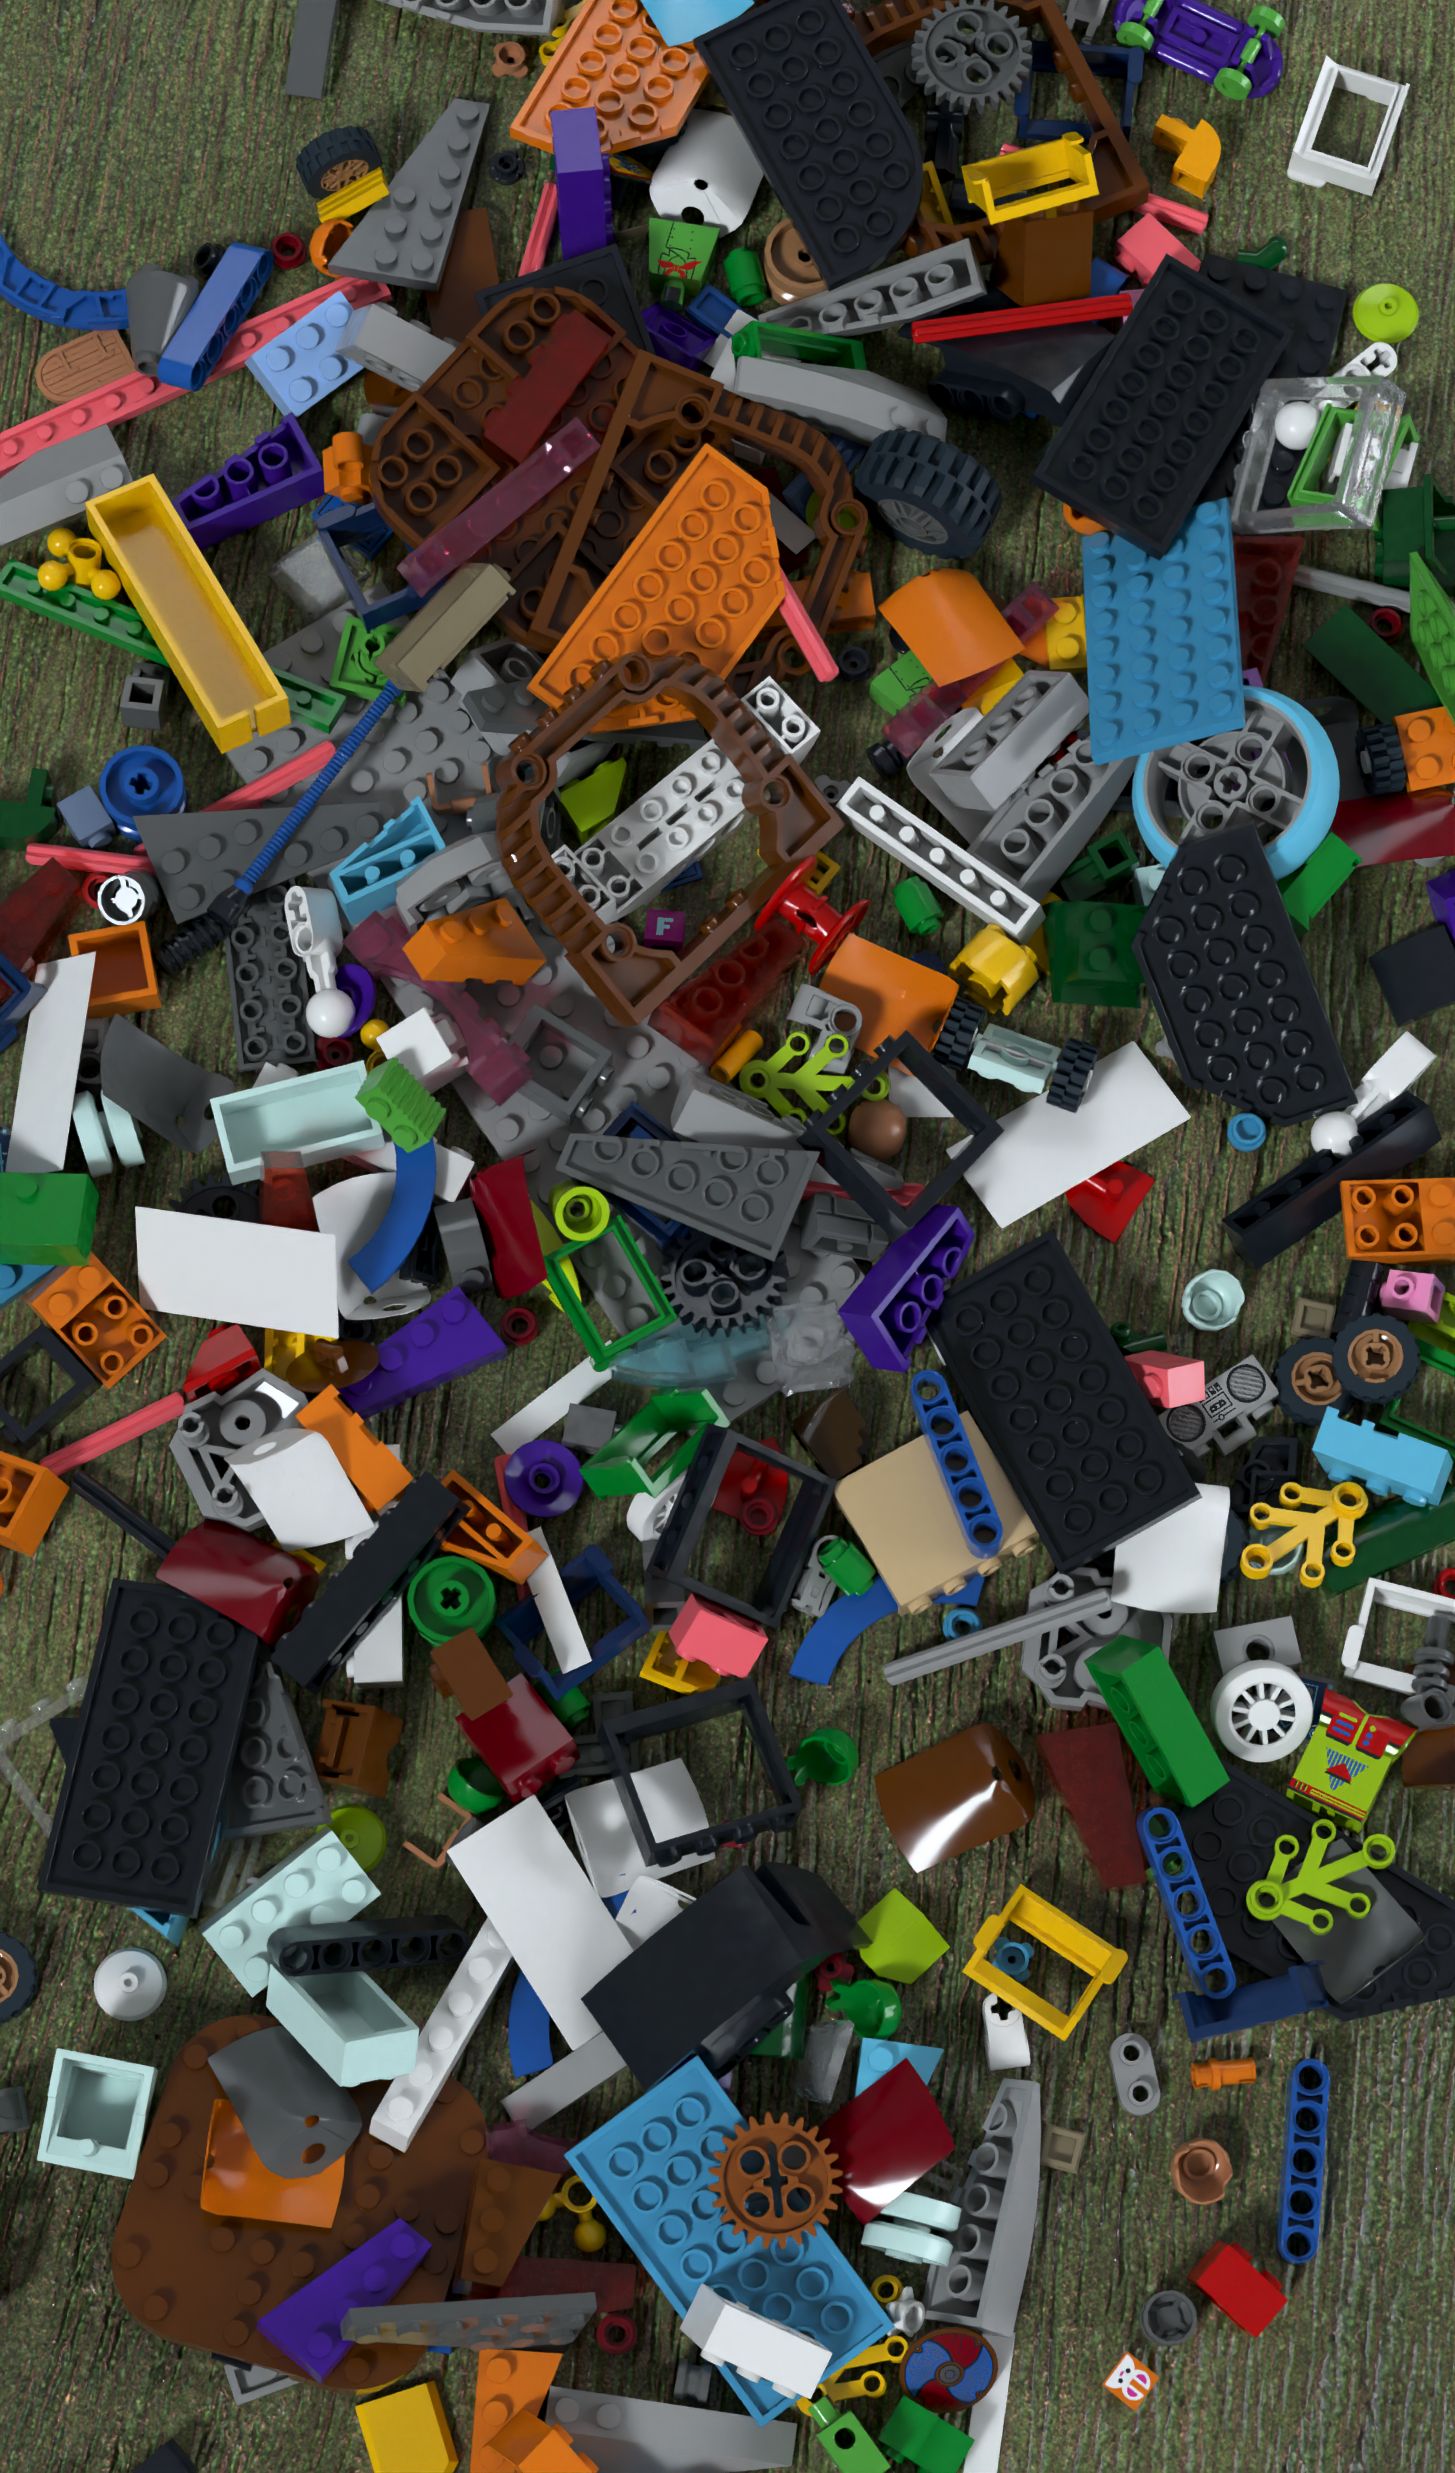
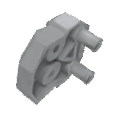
M495 831L472 834L430 854L395 884L396 891L398 892L396 896L397 910L410 936H414L425 922L504 897L507 898L516 914L520 915L526 927L535 921V917L531 914L520 891L514 887L505 868L502 867L497 842H495Z
M264 1368L223 1396L214 1391L185 1405L183 1415L178 1420V1429L169 1444L204 1519L226 1521L248 1532L268 1523L231 1466H229L221 1480L213 1461L228 1463L224 1460L225 1456L270 1432H278L285 1428H299L295 1415L309 1404L303 1392L295 1389ZM242 1418L249 1419V1428L246 1430L237 1429L236 1423Z
M1079 1567L1066 1575L1060 1574L1058 1571L1049 1580L1030 1591L1026 1605V1614L1100 1588L1108 1592L1111 1600L1113 1577H1100L1097 1569ZM1111 1601L1112 1608L1110 1609L1111 1616L1109 1618L1102 1619L1095 1615L1060 1627L1073 1641L1057 1649L1059 1628L1023 1640L1020 1672L1039 1688L1051 1708L1080 1712L1085 1705L1110 1711L1084 1660L1122 1634L1158 1645L1168 1662L1172 1630L1170 1614L1144 1610Z

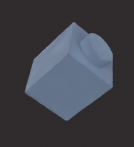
M90 785L56 804L61 818L80 848L100 850L112 841L113 836L117 835L113 821Z

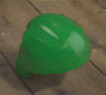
M823 1726L809 1733L798 1746L796 1754L785 1757L784 1760L788 1770H793L791 1777L795 1786H802L807 1778L825 1785L838 1786L847 1783L858 1768L859 1752L850 1735L835 1727Z
M466 1757L457 1759L448 1774V1792L456 1804L464 1811L478 1815L490 1813L507 1795L480 1759Z
M834 1978L829 1981L832 1989L839 1994L828 1997L825 2001L826 2005L832 2011L844 2010L852 2030L859 2038L883 2040L896 2032L901 2023L903 2008L898 1992L891 1984L877 1979L858 1980L853 1984H849L840 1978Z

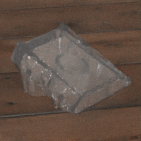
M318 531L278 560L267 573L275 582V586L280 592L288 595L298 605L299 613L306 621L315 622L320 620L328 613L350 601L322 546ZM344 547L339 548L362 591L371 573Z
M835 1299L771 1307L773 1317L763 1315L779 1390L787 1397L792 1393L844 1388L854 1380L851 1365L856 1350L853 1342L844 1335V1322L837 1312L840 1308Z
M822 2020L806 2026V2030L809 2033L805 2043V2059H800L794 2080L788 2081V2084L799 2099H806L829 2107L855 2025L851 2020Z

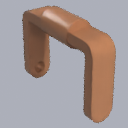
M487 763L481 764L486 795L492 794ZM432 772L426 773L432 810L437 815L467 813L468 808L473 807V804L479 798H473L472 796L437 804Z
M439 1793L436 1797L438 1800L465 1818L460 1828L455 1829L442 1847L443 1851L435 1861L405 1840L402 1844L404 1848L434 1869H441L446 1864L445 1856L452 1841L462 1827L473 1818L468 1811H464L454 1801Z

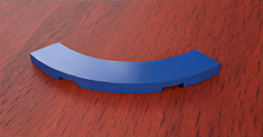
M0 233V296L10 304L35 318L61 327L91 331L129 328L126 288L113 291L79 290V292L58 287L56 283L24 267L16 259L15 254L10 250Z
M433 1137L427 1144L410 1153H407L403 1148L394 1143L397 1169L396 1182L387 1214L370 1241L348 1260V1264L371 1295L386 1284L403 1266L419 1237L424 1232L431 1213L436 1186V1153Z
M880 1574L873 1577L876 1580L875 1583L863 1595L857 1596L854 1593L846 1596L844 1594L816 1621L795 1656L789 1676L827 1687L839 1659L856 1637L884 1617L898 1612V1605ZM980 1574L966 1581L967 1586L951 1596L943 1593L932 1599V1604L960 1605L975 1609L985 1577H981Z
M629 1890L614 1896L601 1898L614 1920ZM521 1969L512 1994L508 2029L510 2058L515 2079L546 2070L554 2065L549 2036L550 2014Z

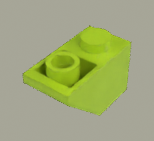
M623 757L615 762L612 760L603 762L594 769L593 775L582 781L575 779L567 783L560 790L561 803H558V809L562 812V815L581 844L589 841L617 817L627 778V763Z

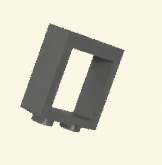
M536 1003L533 1004L491 1065L494 1078L570 1126L576 1117L582 1119L587 1114L594 1101L591 1095L598 1085L604 1087L615 1071V1067L612 1066V1051ZM544 1028H547L596 1059L567 1102L516 1070Z

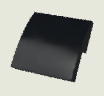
M1444 924L1403 940L1369 957V963L1397 1028L1433 1016L1436 1010L1455 1004V950Z

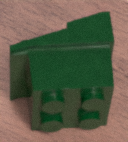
M1423 474V486L1382 490V503L1375 506L1381 522L1380 530H1374L1375 576H1382V585L1410 590L1409 553L1418 552L1447 596L1455 597L1454 497L1446 496L1431 474Z
M1053 901L1042 905L1041 907L1046 916L1042 925L1044 946L1048 952L1052 1002L1140 1009V988L1146 986V983L1132 950L1131 940L1148 906L1090 901Z

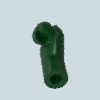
M1274 236L1257 252L1238 249L1236 262L1272 270L1286 258L1288 253L1287 242L1281 236Z
M1119 1321L1111 1326V1335L1120 1351L1127 1356L1149 1350L1159 1352L1167 1350V1342L1162 1331L1141 1337L1129 1328L1127 1322Z

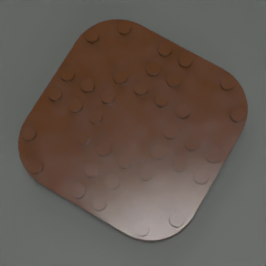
M557 286L554 289L524 288L499 301L466 335L465 340L417 391L415 390L383 425L374 443L368 466V482L371 497L385 523L436 571L443 572L447 581L464 562L491 565L495 563L499 565L510 576L511 580L508 583L516 592L513 596L506 595L509 599L490 620L520 645L549 655L555 648L526 637L630 368L639 351L625 337L627 332L593 301L573 290ZM692 409L682 410V416L685 421L692 424L700 422L697 412ZM671 427L647 433L637 439L622 435L609 471L614 472L615 476L607 495L600 492L595 504L602 508L594 529L586 527L572 563L587 570L591 584L596 592L705 443L735 464V449L730 438L704 430L697 438L688 440L677 436Z
M238 2015L216 2021L196 2033L183 2046L173 2062L113 2239L111 2252L112 2272L120 2299L127 2312L141 2327L166 2341L207 2354L213 2352L288 2375L291 2380L330 2392L362 2395L380 2391L382 2388L395 2383L411 2373L423 2359L430 2345L381 2342L359 2344L356 2342L323 2383L320 2384L257 2331V2321L399 2218L430 2242L432 2248L427 2259L387 2306L445 2302L457 2263L472 2171L480 2158L488 2159L489 2137L482 2111L471 2093L459 2081L449 2075L404 2153L369 2134L371 2119L394 2079H378L363 2082L354 2087L345 2086L358 2107L362 2127L356 2139L345 2152L341 2195L332 2228L217 2215L201 2208V2191L210 2120L214 2101L216 2099H229L207 2059L222 2048L251 2033L270 2027L282 2026L278 2019L262 2015ZM210 2153L207 2169L213 2167L214 2157Z

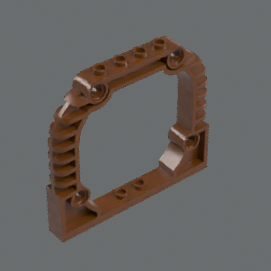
M886 0L880 5L863 10L862 13L853 17L851 21L871 57H874L885 49L914 38L915 31L922 30V19L932 20V9L934 7L944 13L945 1L947 0ZM948 0L954 7H959V0ZM980 0L981 6L986 7L990 0ZM994 0V10L998 12L1002 7L1007 6L1006 18L1009 19L1018 15L1019 26L1027 28L1039 23L1053 50L1052 59L1059 73L1064 72L1069 81V94L1075 104L1080 103L1095 132L1091 135L1086 150L1091 153L1099 195L1080 200L1094 211L1093 225L1147 203L1150 184L1055 0ZM1071 178L1051 183V189L1046 192L1077 183ZM919 209L911 230L896 251L902 249L908 256L915 258L969 238L980 266L989 265L996 258L1005 221L990 225L988 217L979 221L954 226L926 221Z
M639 349L526 637L556 648L596 593L587 570L572 563L586 527L594 529L602 508L595 504L600 492L607 495L615 473L609 471L622 435L637 439L647 433L671 427L677 436L688 440L697 438L704 430L721 434L785 461L803 473L820 498L814 516L813 527L815 536L823 547L801 603L823 640L827 628L831 627L834 629L839 619L842 607L838 606L837 602L841 592L848 593L855 577V572L850 570L855 557L861 559L869 539L863 536L868 523V512L863 503L853 497L854 487L852 478H850L842 455L824 434L806 422L724 389L725 384ZM682 410H694L699 415L700 422L688 423L682 416ZM845 513L850 515L855 523L854 528L847 529L841 526L838 521V514ZM788 627L782 629L770 639L758 661L735 665L724 681L733 688V692L740 700L768 676L778 685L783 681L796 682L802 679L812 667ZM823 640L825 646L828 648L829 642ZM786 652H794L799 655L802 661L800 668H792L786 663L784 657Z
M638 652L621 655L611 660L604 658L596 663L588 671L591 677L583 685L578 682L570 687L562 695L564 702L556 710L554 707L547 709L535 720L538 726L530 734L523 732L508 745L511 751L501 759L495 771L496 782L502 792L498 797L495 808L497 810L494 835L502 867L505 868L514 887L524 896L525 901L529 906L533 907L542 922L553 932L558 942L566 948L568 953L565 955V958L622 1028L639 1025L777 891L799 864L807 857L815 855L845 826L791 754H781L772 738L767 736L758 720L753 718L744 702L740 701L733 692V688L720 678L715 671L691 659L667 656L648 659ZM624 666L631 672V682H628L624 676ZM657 694L678 700L695 715L745 780L746 784L741 794L742 803L749 813L759 818V855L768 865L745 889L739 888L730 894L724 901L726 907L719 914L713 913L705 918L698 926L701 931L676 955L672 950H656L637 945L636 936L630 927L622 923L606 925L597 916L553 861L541 839L537 813L538 805L555 787L558 776L556 761L614 707L622 708L648 701ZM518 764L525 771L524 782L517 776L516 769ZM765 787L770 792L771 798L769 803L764 797ZM609 935L613 938L615 943V949L613 953L609 951L607 947V938Z

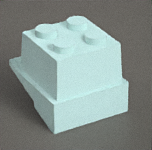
M57 2048L37 2161L133 2180L159 2070L155 2067Z

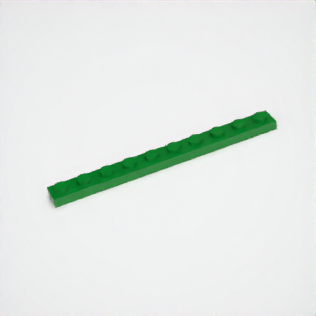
M12 558L8 560L1 571L0 598L171 668L137 610L111 599H99L92 591L70 582H66L65 586L60 590H46L38 582V569ZM269 665L288 697L290 717L330 734L347 707V697Z

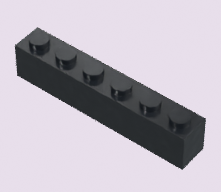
M1406 1090L1357 1125L1359 1136H1354L1349 1141V1146L1352 1150L1351 1155L1345 1159H1338L1333 1155L1332 1149H1322L1221 1220L1235 1253L1255 1270L1259 1269L1342 1210L1341 1181L1385 1180L1441 1141L1442 1137L1429 1105Z
M426 1470L421 1476L415 1477L407 1485L404 1497L395 1508L388 1509L382 1515L378 1523L379 1527L370 1538L362 1540L353 1551V1558L345 1568L338 1570L331 1576L327 1583V1589L317 1601L311 1602L303 1610L301 1620L291 1632L285 1633L275 1645V1652L271 1655L270 1659L300 1685L317 1695L471 1508Z

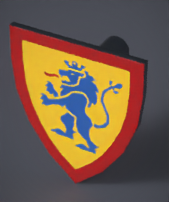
M622 151L609 154L610 182L614 185L610 200L611 208L616 211H620L632 182L637 181L651 184L655 172L640 160Z

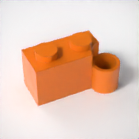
M356 432L338 433L332 438V446L322 451L324 490L327 494L340 497L343 502L367 505L373 502L368 482V466L373 446L364 444L361 434Z

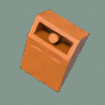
M1455 1178L1352 1180L1340 1182L1347 1259L1407 1266L1452 1265L1455 1262Z
M90 1251L88 1266H57L22 1298L107 1389L115 1385L167 1337L92 1251Z

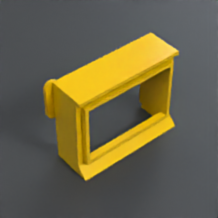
M1068 132L1063 134L1061 139L961 166L969 203H975L986 212L990 225L1099 195L1091 153L1079 145L1084 142L1083 136L1077 132ZM1067 178H1071L1077 183L994 207L993 199Z
M1020 1884L999 1916L990 1915L973 1939L977 1950L962 1972L1065 2042L1102 1984H1112L1126 1964L1128 1955L1124 1950L1116 1949ZM1008 1920L1093 1976V1979L1069 2016L983 1959Z

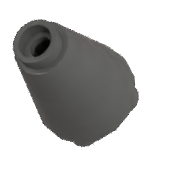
M154 264L142 265L140 272L133 274L127 280L126 286L132 359L135 362V369L147 376H158V365L164 351L200 295L198 290L199 282L196 278L190 275L179 276L174 273L165 272Z

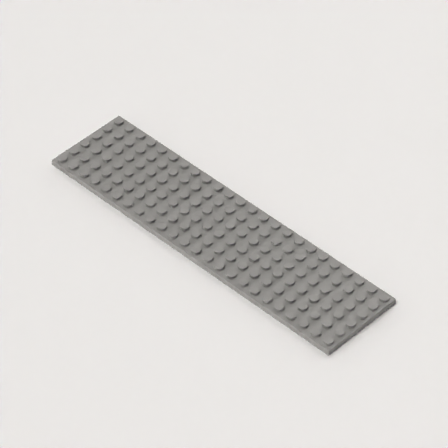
M381 581L364 591L363 595L368 605L390 596L391 593ZM348 601L262 655L268 665L329 689L347 616L359 618L351 601ZM403 615L385 624L404 628L410 621L406 615ZM437 669L436 671L439 675L426 681L430 686L424 693L408 691L404 707L389 704V708H386V712L375 723V726L372 727V730L369 731L363 742H360L361 745L358 746V749L355 750L349 761H346V765H343V769H340L341 771L332 780V783L329 784V787L326 788V791L323 792L317 803L314 804L331 805L378 802L387 823L391 819L396 820L411 806L410 802L419 795L447 847L472 835V830L467 828V813L437 815L433 812L426 773L432 772L437 804L472 796L473 798L486 795L481 764L487 763L492 793L502 791L496 782L495 771L496 766L504 756L496 753L489 747L468 715L459 706L458 700L461 694L450 683L451 680L446 672ZM373 677V682L368 681V679L366 680V682L368 684H374L377 681V679ZM341 694L347 697V707L330 734L291 718V724L262 737L258 735L257 731L252 733L253 741L225 752V755L247 785L326 740H330L336 749L339 750V747L342 746L345 739H348L347 736L350 735V732L353 731L359 720H362V716H365V712H367L374 701ZM322 769L263 801L260 805L263 808L295 807L296 804H299L298 801L301 800L307 789L310 788V785L313 784V781H316V777H319L318 775ZM561 838L558 849H560L564 845V842ZM347 857L307 872L306 874L316 888L329 889L333 892L336 898L340 924L404 1018H408L425 1007L428 1010L432 1009L434 1014L430 1016L431 1018L444 1013L450 1016L453 1023H457L468 1042L467 1048L477 1065L449 1082V1084L501 1161L537 1149L533 1153L524 1156V1171L529 1197L554 1227L564 1245L573 1240L566 1237L559 1230L555 1217L549 1209L548 1195L553 1186H557L559 1183L564 1182V1180H572V1177L555 1170L570 1133L603 1135L619 1114L626 1110L630 1103L634 1101L675 1135L676 1132L672 1129L670 1117L686 1069L689 1068L714 1079L710 1073V1068L716 1061L670 995L639 1025L622 1028L565 958V955L568 953L566 948L558 942L553 932L542 922L540 916L527 902L526 904L531 914L534 915L535 921L527 926L526 929L547 961L524 985H513L512 980H497L494 984H485L482 979L467 978L464 982L422 980L402 949L413 936H410L397 910V905L353 925L350 924L335 895L329 875ZM616 920V921H613V922L608 923V924H606V925L614 924V923H619V922H618V920ZM609 935L607 938V947L609 951L613 953L615 949V943L613 938ZM534 1003L613 1052L612 1066L615 1067V1071L611 1079L604 1087L597 1086L591 1095V1098L594 1099L591 1108L582 1119L576 1117L571 1126L492 1076L491 1065ZM544 1028L516 1070L567 1102L596 1059L547 1028ZM730 1082L725 1084L729 1087L734 1088ZM633 1123L622 1137L630 1138L629 1135L637 1124ZM581 1181V1184H583L585 1187H589L587 1184ZM800 1200L781 1245L780 1251L784 1250L787 1259L785 1264L788 1267L790 1276L785 1278L788 1291L779 1292L783 1301L782 1305L770 1304L773 1317L761 1314L758 1316L761 1324L760 1327L748 1322L746 1323V1334H742L738 1327H732L730 1337L726 1338L723 1328H718L714 1337H710L707 1326H704L699 1333H695L692 1322L683 1326L678 1314V1319L675 1323L631 1347V1352L656 1389L678 1385L680 1388L679 1392L706 1388L732 1424L856 1343L837 1311L865 1276L851 1257L801 1248V1228H799L798 1212L806 1200ZM574 1202V1203L570 1206V1209H571V1207H575V1205L577 1204V1202ZM608 1202L610 1216L616 1217L620 1215L661 1289L664 1291L665 1289H663L660 1277L665 1275L662 1262L671 1261L669 1256H663L656 1249V1241ZM649 1210L652 1214H654L666 1225L671 1220L668 1217H665L661 1214ZM613 1232L569 1255L573 1267L621 1337L660 1317ZM691 1234L686 1238L687 1240L692 1238ZM723 1250L717 1255H725L731 1250ZM701 1258L702 1260L711 1264V1262H709L706 1258ZM759 1271L750 1272L746 1277L756 1276ZM696 1277L690 1282H699L704 1277ZM742 1290L740 1291L745 1296H749V1294L743 1292ZM726 1298L720 1301L718 1304H727L733 1299ZM699 1429L689 1430L686 1433L691 1438Z

